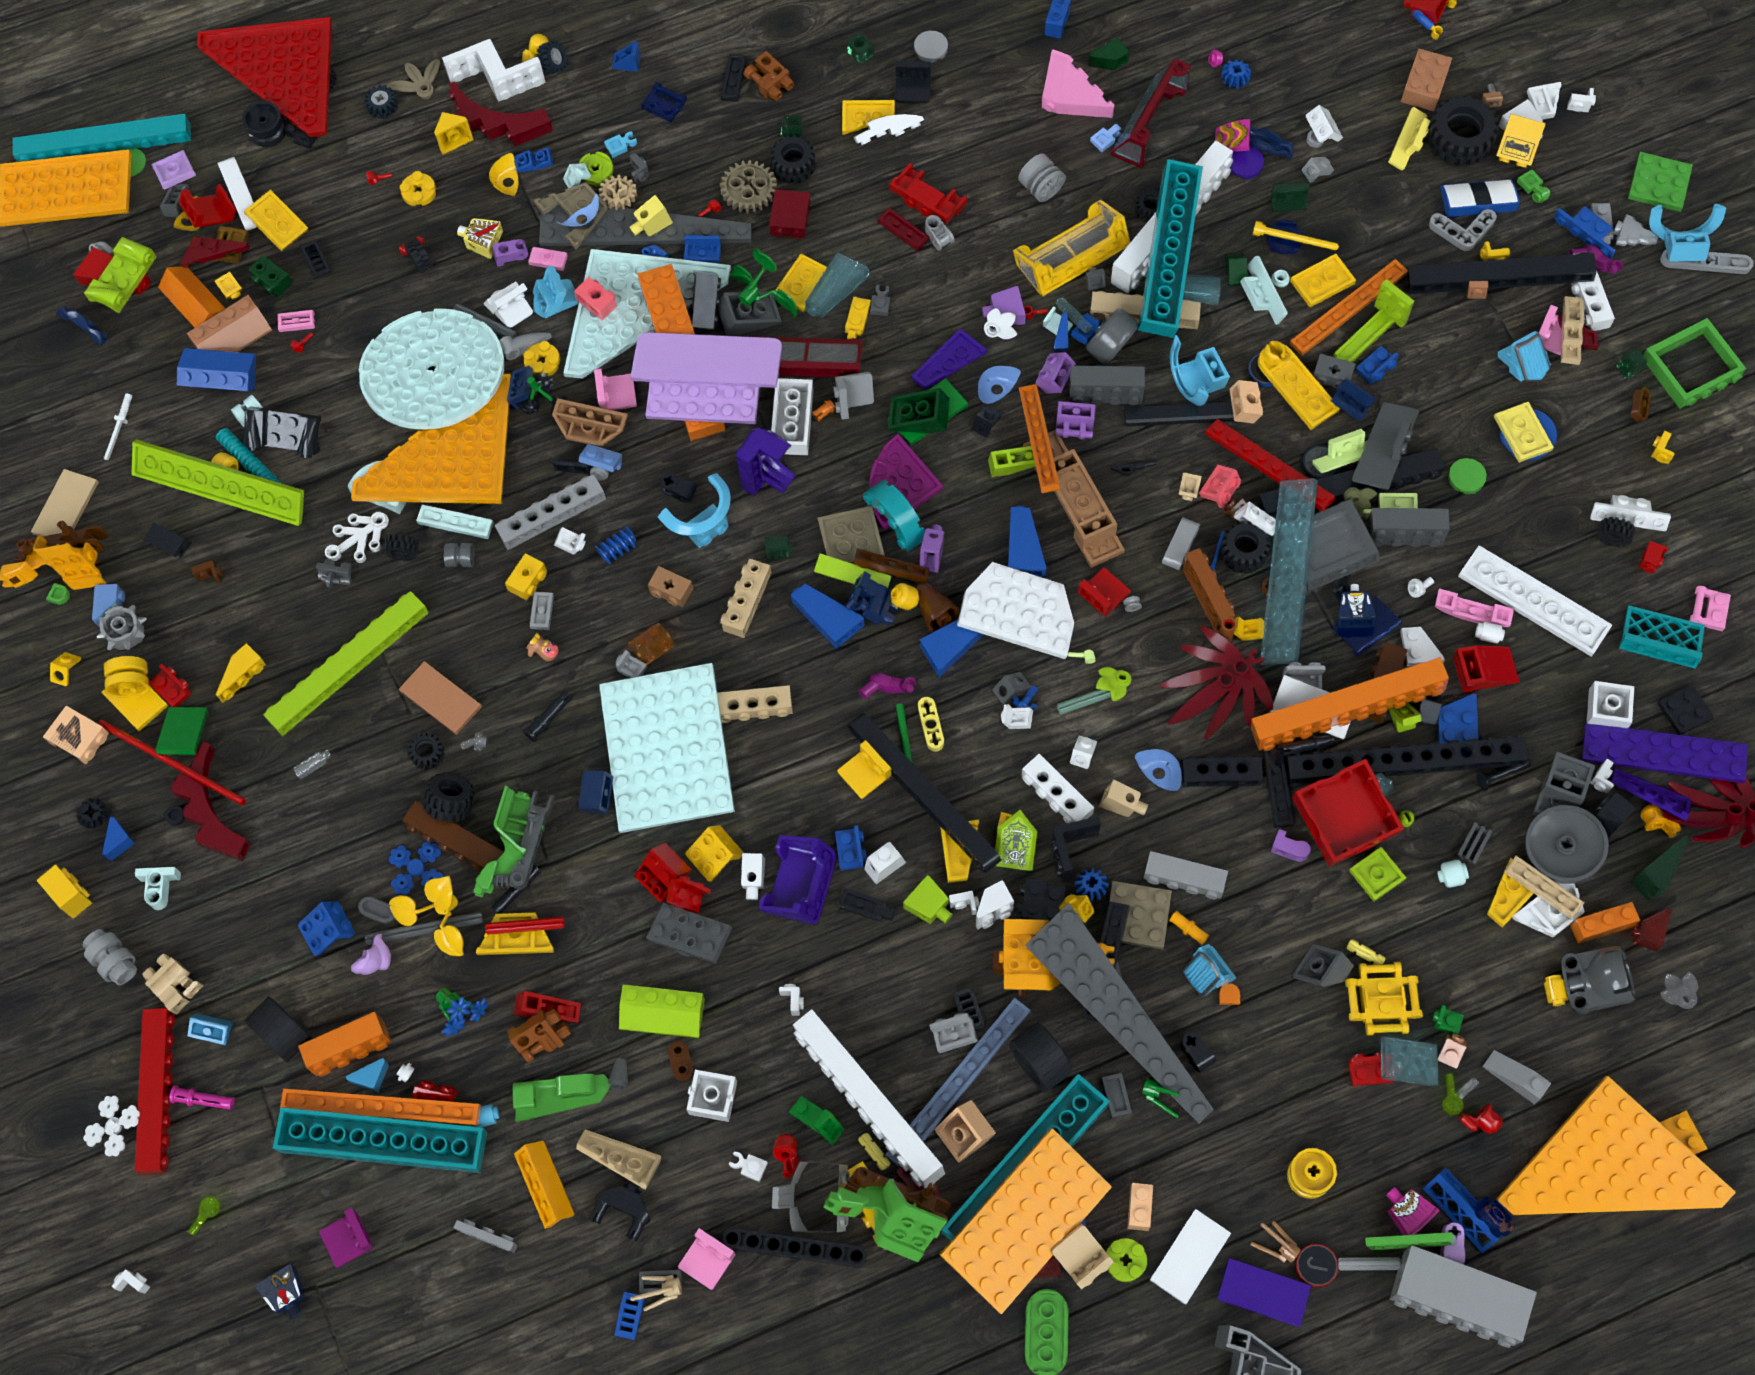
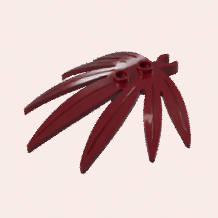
M1201 626L1207 639L1225 654L1194 645H1181V648L1196 658L1208 662L1221 663L1222 666L1182 674L1161 683L1160 687H1190L1218 677V679L1188 700L1168 722L1169 725H1174L1188 720L1208 709L1230 691L1218 707L1207 728L1204 739L1208 740L1223 725L1232 712L1241 689H1244L1243 711L1248 727L1251 726L1255 712L1253 688H1255L1259 699L1268 709L1273 710L1274 707L1266 683L1252 667L1264 661L1263 656L1259 659H1254V655L1258 650L1253 649L1249 657L1245 659L1239 650L1226 638L1205 626Z
M1747 777L1744 783L1734 782L1737 790L1728 781L1709 779L1712 785L1733 803L1669 781V788L1675 793L1692 799V804L1715 810L1689 812L1686 821L1669 812H1662L1664 818L1682 825L1698 828H1721L1693 836V841H1721L1735 836L1744 829L1746 831L1740 839L1739 847H1749L1755 841V793Z

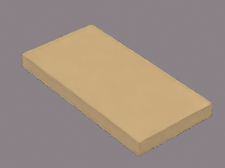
M64 469L31 533L36 536L62 533V530L57 526V523L62 520L68 526L75 529L99 482L96 479Z

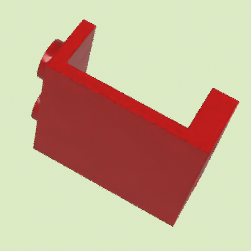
M221 184L217 185L215 195L194 198L189 189L181 191L179 204L194 228L233 222L237 212L236 206L232 203L228 193Z

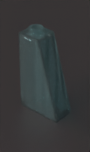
M837 252L806 299V311L812 316L824 317L868 279L869 268Z
M1187 274L1183 299L1218 306L1221 290L1220 277Z

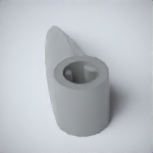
M529 333L514 338L505 336L499 342L506 359L513 360L523 355L532 345L547 341L552 336L550 333Z

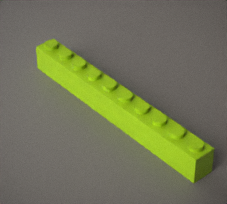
M411 591L402 595L396 604L388 607L384 614L371 621L365 630L358 632L353 640L344 644L335 655L328 657L322 666L314 669L309 677L301 680L291 692L284 694L278 703L270 706L266 713L263 714L265 718L283 737L428 614L425 605Z

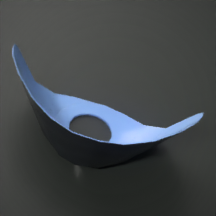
M595 194L591 204L575 212L567 221L557 223L578 230L590 228L598 211V195ZM585 215L587 221L584 224H579L576 221L577 216Z

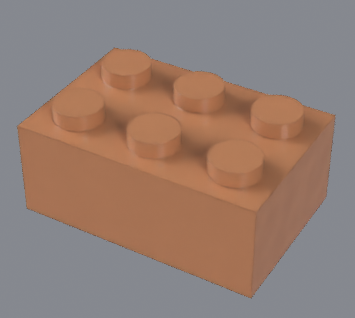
M1418 49L1401 102L1434 111L1452 58Z

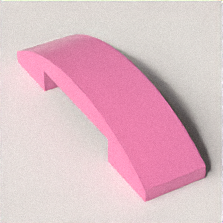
M1439 588L1435 603L1437 609L1474 623L1488 622L1502 625V627L1511 626L1513 608L1498 604L1494 606L1485 605L1457 597L1458 593Z

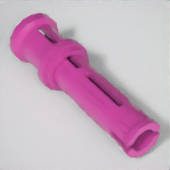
M178 1085L172 1087L169 1098L170 1103L173 1104L180 1102L186 1103L187 1106L198 1104L228 1110L233 1109L235 1102L234 1097L197 1092L195 1088L183 1089L179 1088Z

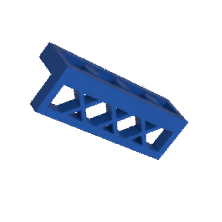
M1447 1168L1441 1171L1423 1188L1454 1223H1458L1463 1227L1464 1234L1482 1254L1506 1233ZM1437 1182L1443 1188V1195L1436 1194L1430 1187ZM1448 1200L1455 1201L1458 1204V1211H1452L1448 1207ZM1463 1216L1470 1217L1473 1220V1227H1466L1463 1223ZM1478 1233H1485L1490 1239L1485 1246L1478 1240Z

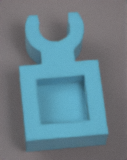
M632 131L626 133L623 138L619 134L604 141L612 158L627 152L628 146L633 147L638 144L636 138L629 140L633 138Z

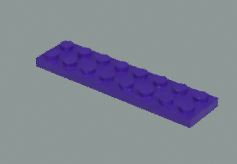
M1586 723L1582 761L1603 764L1606 759H1609L1613 762L1612 766L1744 783L1746 781L1748 744Z

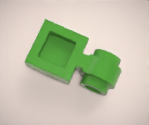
M1533 170L1518 177L1517 183L1528 194L1532 191L1534 192L1532 194L1534 202L1542 203L1549 198V189L1542 187L1543 180Z

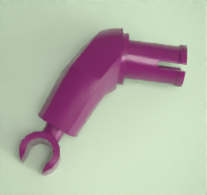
M1586 245L1584 248L1570 249L1568 251L1569 255L1583 252L1594 253L1596 270L1610 271V273L1615 274L1617 270L1621 271L1623 266L1621 261H1612L1594 245Z
M876 673L870 676V681L859 689L858 692L864 699H868L877 690L888 694L904 693L905 691L910 693L913 692V686H916V681L913 677H908L904 680Z

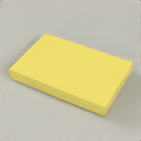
M1529 402L1494 415L1498 426L1519 463L1553 450L1554 447Z

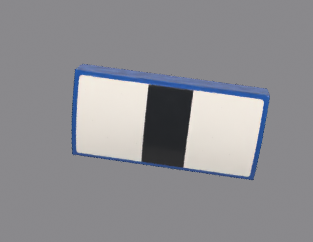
M1511 179L1440 186L1446 217L1477 215L1486 209L1493 210L1495 213L1517 211L1520 204L1517 190Z

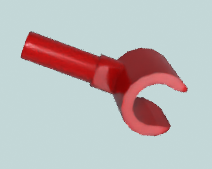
M373 171L366 173V179L371 185H375L378 180L392 177L391 173L375 175Z
M711 200L708 207L697 216L703 217L711 210L718 213L722 206L718 201Z
M1024 306L1025 318L1027 320L1032 319L1034 315L1048 313V309L1033 310L1031 306Z
M310 332L300 342L293 340L290 344L293 347L292 350L301 353L304 349V344L314 335Z

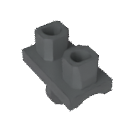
M325 559L323 563H317L318 579L326 582L327 588H333L334 584L351 585L352 567L350 563L344 562L340 567L335 566V562L330 559Z

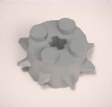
M114 605L113 608L105 612L106 615L98 619L100 621L101 633L96 637L105 638L108 641V650L111 651L113 648L130 650V648L142 642L145 637L144 625L142 623L147 618L137 617L135 605L129 608Z

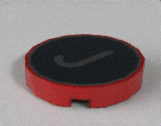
M1311 1244L1304 1247L1295 1261L1297 1274L1305 1284L1312 1287H1324L1330 1284L1338 1272V1260L1335 1254L1328 1247L1321 1244Z

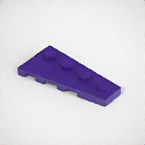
M959 329L912 375V380L926 390L985 355L987 349L962 329Z
M1615 768L1611 783L1616 787L1625 789L1685 821L1687 820L1692 799Z

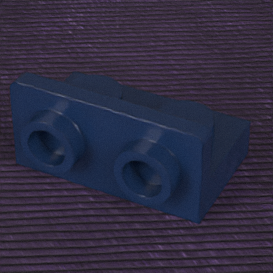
M530 366L515 370L511 375L507 402L517 410L521 409L518 406L519 403L527 400L529 397L530 385L527 379L532 377L533 369Z

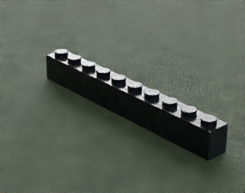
M1583 252L1572 255L1527 256L1516 259L1471 260L1468 262L1433 263L1430 265L1415 264L1408 267L1407 277L1409 294L1468 290L1469 281H1488V289L1593 282L1597 270L1594 253Z
M1437 448L1401 457L1389 489H1400L1411 483L1415 485L1423 480L1439 478L1445 467ZM1355 470L1312 480L1335 496L1334 501L1328 507L1344 501L1345 491L1352 487L1359 490L1371 488L1377 494L1384 493L1388 489L1353 482L1352 477ZM1287 488L1259 494L1257 501L1259 508L1276 520L1285 516L1293 517L1304 511L1312 512L1316 509V507Z

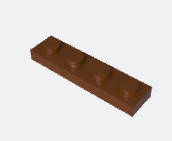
M856 549L854 565L873 569L879 573L891 574L897 578L909 579L916 583L927 582L929 568Z

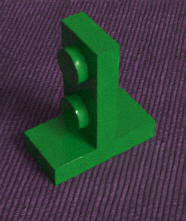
M803 1096L797 1100L789 1111L793 1117L820 1134L830 1145H833L845 1130L831 1112L826 1109L823 1111Z

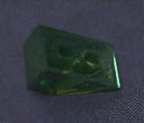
M1686 835L1642 870L1631 882L1647 900L1653 896L1657 899L1671 886L1669 882L1675 876L1689 839Z

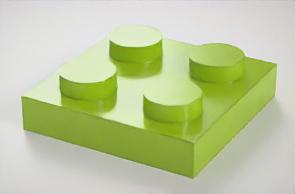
M1382 847L1349 869V872L1373 902L1406 879L1405 875Z

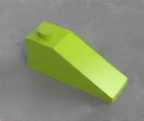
M1031 446L993 451L988 459L992 477L1010 475L1036 466Z

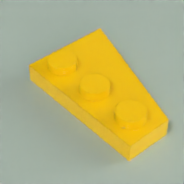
M844 100L842 134L845 135L867 128L866 123L874 119L895 115V100Z
M1512 858L1509 859L1505 870L1507 869V867L1509 866V864L1512 862V860H1513ZM1503 873L1487 915L1503 928L1534 893Z

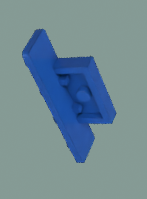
M1584 207L1574 218L1560 208L1556 211L1554 219L1559 225L1566 227L1573 236L1579 237L1586 245H1594L1603 255L1610 259L1613 258L1615 249L1603 241L1612 231L1613 227L1587 207Z

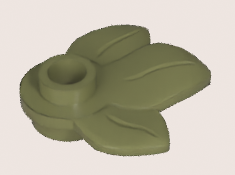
M1352 487L1345 491L1344 501L1351 499L1357 512L1360 513L1363 509H1370L1371 503L1369 500L1375 497L1377 493L1371 488L1359 490Z

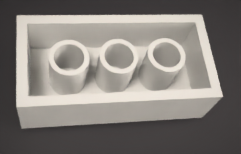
M778 378L774 395L771 431L791 444V447L785 454L808 455L814 391L813 380Z

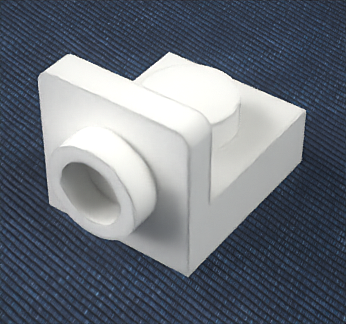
M1609 759L1603 762L1590 782L1594 785L1595 789L1608 793L1614 786L1613 783L1607 780L1613 772L1610 769L1613 762Z
M973 891L949 895L950 908L963 909L970 904L972 915L976 914V908H979V901L977 896H973Z

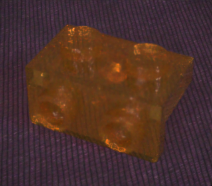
M659 623L651 626L648 630L627 643L639 660L647 665L675 646L669 633Z

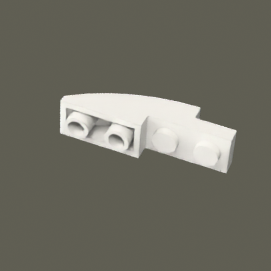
M907 114L881 117L867 122L869 130L853 138L856 143L863 145L870 142V137L876 135L878 138L885 135L887 129L890 135L895 134L897 137L905 133L904 129L908 127L914 129L920 126V122L924 119L922 116Z

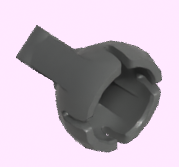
M1612 946L1578 954L1568 953L1562 958V972L1571 1006L1577 1013L1587 1014L1590 1011L1629 1004L1636 1000L1630 967L1627 961H1623L1626 959L1623 947ZM1571 960L1577 961L1575 968H1568V963ZM1580 999H1585L1586 1005L1578 1008L1577 1002Z

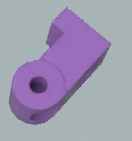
M521 239L493 244V253L497 267L504 266L505 262L523 260L529 255L525 241Z
M1279 829L1271 852L1297 862L1305 861L1310 854V845L1305 841H1295L1285 837L1286 831Z

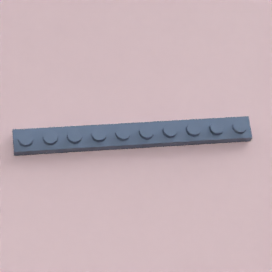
M1016 998L1012 1000L909 1125L923 1143L1029 1015L1031 1010ZM888 1151L886 1156L901 1168L896 1158L898 1156L896 1154L892 1156Z

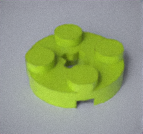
M596 152V154L592 155L590 153L586 154L579 161V163L586 165L591 174L590 179H582L587 184L601 187L600 184L605 183V179L609 180L613 175L612 161L608 155L602 152ZM599 166V170L593 171V167Z
M1127 1238L1114 1241L1106 1251L1114 1262L1110 1265L1108 1272L1117 1281L1132 1282L1144 1273L1147 1266V1255L1143 1246L1138 1242ZM1124 1255H1128L1129 1259H1132V1263L1123 1266L1120 1257L1123 1258Z

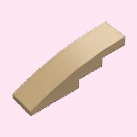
M1564 297L1561 328V363L1580 365L1581 345L1583 342L1582 328L1584 326L1583 298Z

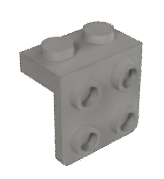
M870 372L835 377L836 387H833L834 396L837 398L835 408L836 413H840L842 420L849 419L848 408L868 405L874 402L873 382Z
M1289 663V666H1286L1282 672V679L1285 675L1322 689V674L1325 672L1326 667L1321 666V663H1309V666H1301V663Z

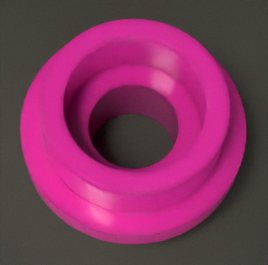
M1212 50L1209 54L1208 61L1212 67L1222 64L1223 55L1221 51Z

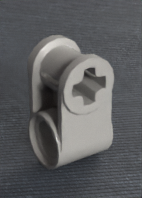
M931 215L926 218L925 233L938 251L942 250V247L955 242L953 234L938 216Z

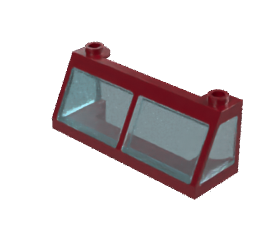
M1175 58L1155 74L1114 145L1111 156L1139 168L1144 167L1147 159V144L1150 138V131L1146 127L1163 97L1172 100L1176 94H1180V96L1185 95L1191 69L1190 64Z

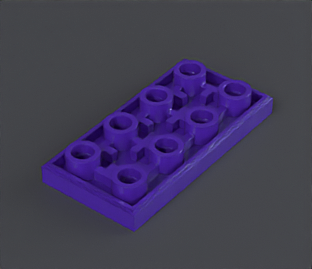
M1229 1258L1217 1300L1300 1328L1311 1285Z

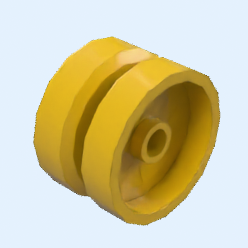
M134 656L116 657L105 662V692L108 695L120 698H130L146 693L149 690V680L146 676L148 673L147 662L140 657Z
M1307 1148L1299 1152L1291 1161L1287 1170V1180L1291 1189L1297 1195L1306 1199H1316L1323 1196L1333 1186L1337 1176L1336 1165L1332 1157L1325 1151L1317 1148ZM1308 1171H1312L1314 1173V1177H1312L1311 1173H1308Z

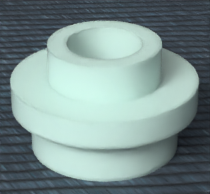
M1278 270L1273 273L1271 281L1276 287H1285L1288 285L1290 277L1285 270Z

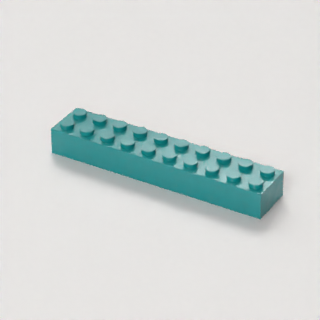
M1170 159L1167 160L1164 166L1138 331L1174 338L1179 328L1203 166Z
M1078 1074L942 1228L941 1233L951 1241L1050 1128L1054 1129L1073 1147L1109 1106L1110 1101Z
M281 1107L273 1149L285 1154L481 1173L487 1131L482 1127Z

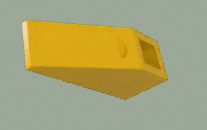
M245 644L230 659L216 692V696L222 703L231 699L238 689L246 686L249 680L254 675L259 674L263 667L266 666L262 658L249 645Z

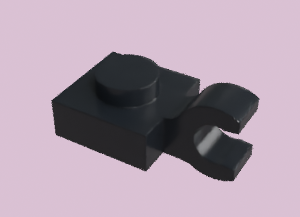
M287 124L284 131H287L286 136L294 138L295 144L311 149L318 137H309L301 129L298 130L290 124Z

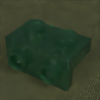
M1297 182L1294 184L1280 183L1273 185L1270 196L1272 211L1307 210L1309 183Z

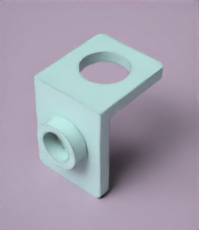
M1053 306L1043 321V327L1057 335L1061 316L1055 312L1056 308ZM1068 321V332H1069V330L1071 329V327H1072V325H1073V324H1072L1071 322H1069V321Z

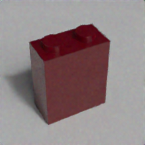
M775 190L769 224L770 235L792 237L794 239L806 238L811 205L809 192Z

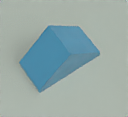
M381 1058L347 1075L346 1079L353 1085L378 1093L389 1064L384 1058Z

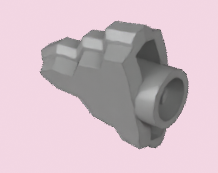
M1628 214L1625 215L1623 222L1617 221L1613 231V235L1617 236L1616 245L1626 246L1627 244L1635 246L1638 243L1655 245L1659 238L1652 231L1644 229L1642 223L1637 222L1635 217Z

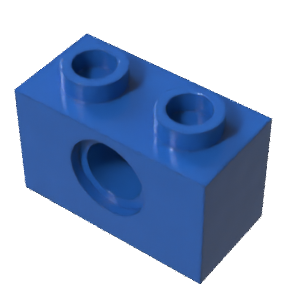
M1071 0L1052 1L1045 22V35L1062 38L1070 13Z

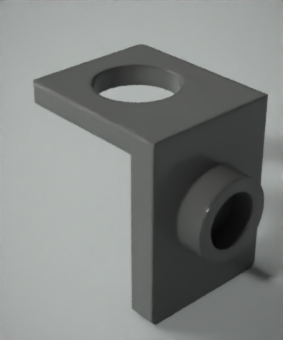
M1018 672L1005 675L992 691L1000 702L1005 704L1015 692L1027 690L1031 685L1023 674ZM1001 686H1004L1007 689V695L1005 697L1002 696L1000 693Z

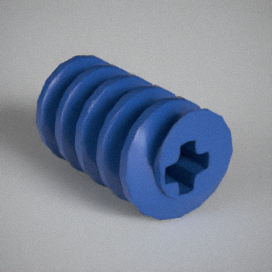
M627 526L624 527L625 532L622 530L618 531L619 536L613 534V540L607 538L606 544L600 542V548L595 546L601 558L609 565L611 564V557L617 560V553L624 556L623 549L630 552L629 546H632L634 549L636 548V538Z

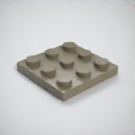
M872 506L818 517L827 556L852 564L857 548L885 556Z
M1112 881L1109 902L1130 906L1122 943L1164 949L1171 890Z

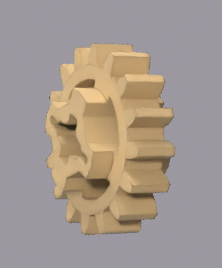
M620 175L617 178L611 176V180L605 179V184L601 183V188L598 189L599 197L608 205L609 209L615 207V210H618L621 207L624 210L625 205L630 207L631 202H635V197H637L636 184H633L632 179L627 180V176L623 179Z

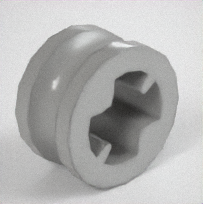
M1132 596L1124 599L1125 611L1134 612L1141 609L1140 597Z

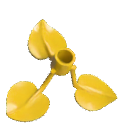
M450 876L434 878L425 884V895L429 901L434 902L429 906L416 909L415 901L405 895L396 896L390 900L389 905L392 914L399 923L405 926H411L416 923V913L418 914L435 907L438 914L445 915L440 924L441 929H437L434 932L436 945L448 955H464L463 938L460 931L452 925L445 926V922L451 916L450 911L458 905V900L453 895Z

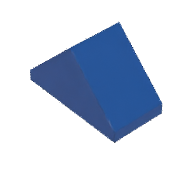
M635 41L614 54L613 69L638 72L641 60L638 42Z
M110 817L102 855L108 860H113L134 845L135 842L123 826L114 817Z

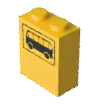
M1510 113L1496 156H1499L1500 161L1507 163L1510 160L1517 161L1516 165L1526 168L1527 165H1531L1546 123Z

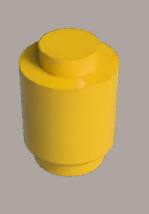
M1552 975L1545 978L1544 987L1548 1003H1552L1553 1006L1564 1005L1565 1001L1569 998L1561 975Z

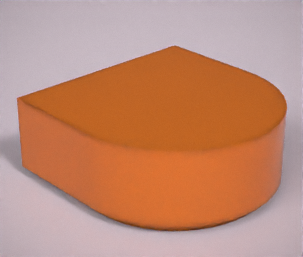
M1229 983L1221 987L1219 991V1005H1240V991L1236 985Z

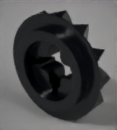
M89 798L88 801L82 802L80 808H77L78 813L76 817L79 824L88 829L101 826L108 817L106 804L98 798ZM91 807L96 811V813H93L92 819L87 815V813H90Z

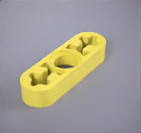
M923 697L918 702V711L926 744L929 750L937 752L944 746V737L936 705L932 698ZM924 703H927L928 706H930L929 715H927ZM928 720H934L937 725L930 729L926 727L925 723ZM934 733L936 740L939 741L938 745L931 743L933 741L932 734Z

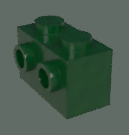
M263 255L248 269L251 275L250 279L256 285L260 284L263 286V289L269 295L273 294L277 298L292 284L289 275Z

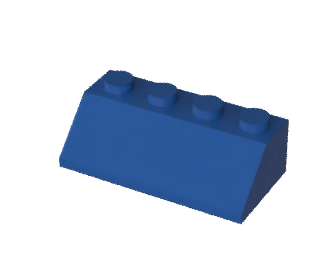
M184 348L177 366V385L239 391L255 390L256 354Z

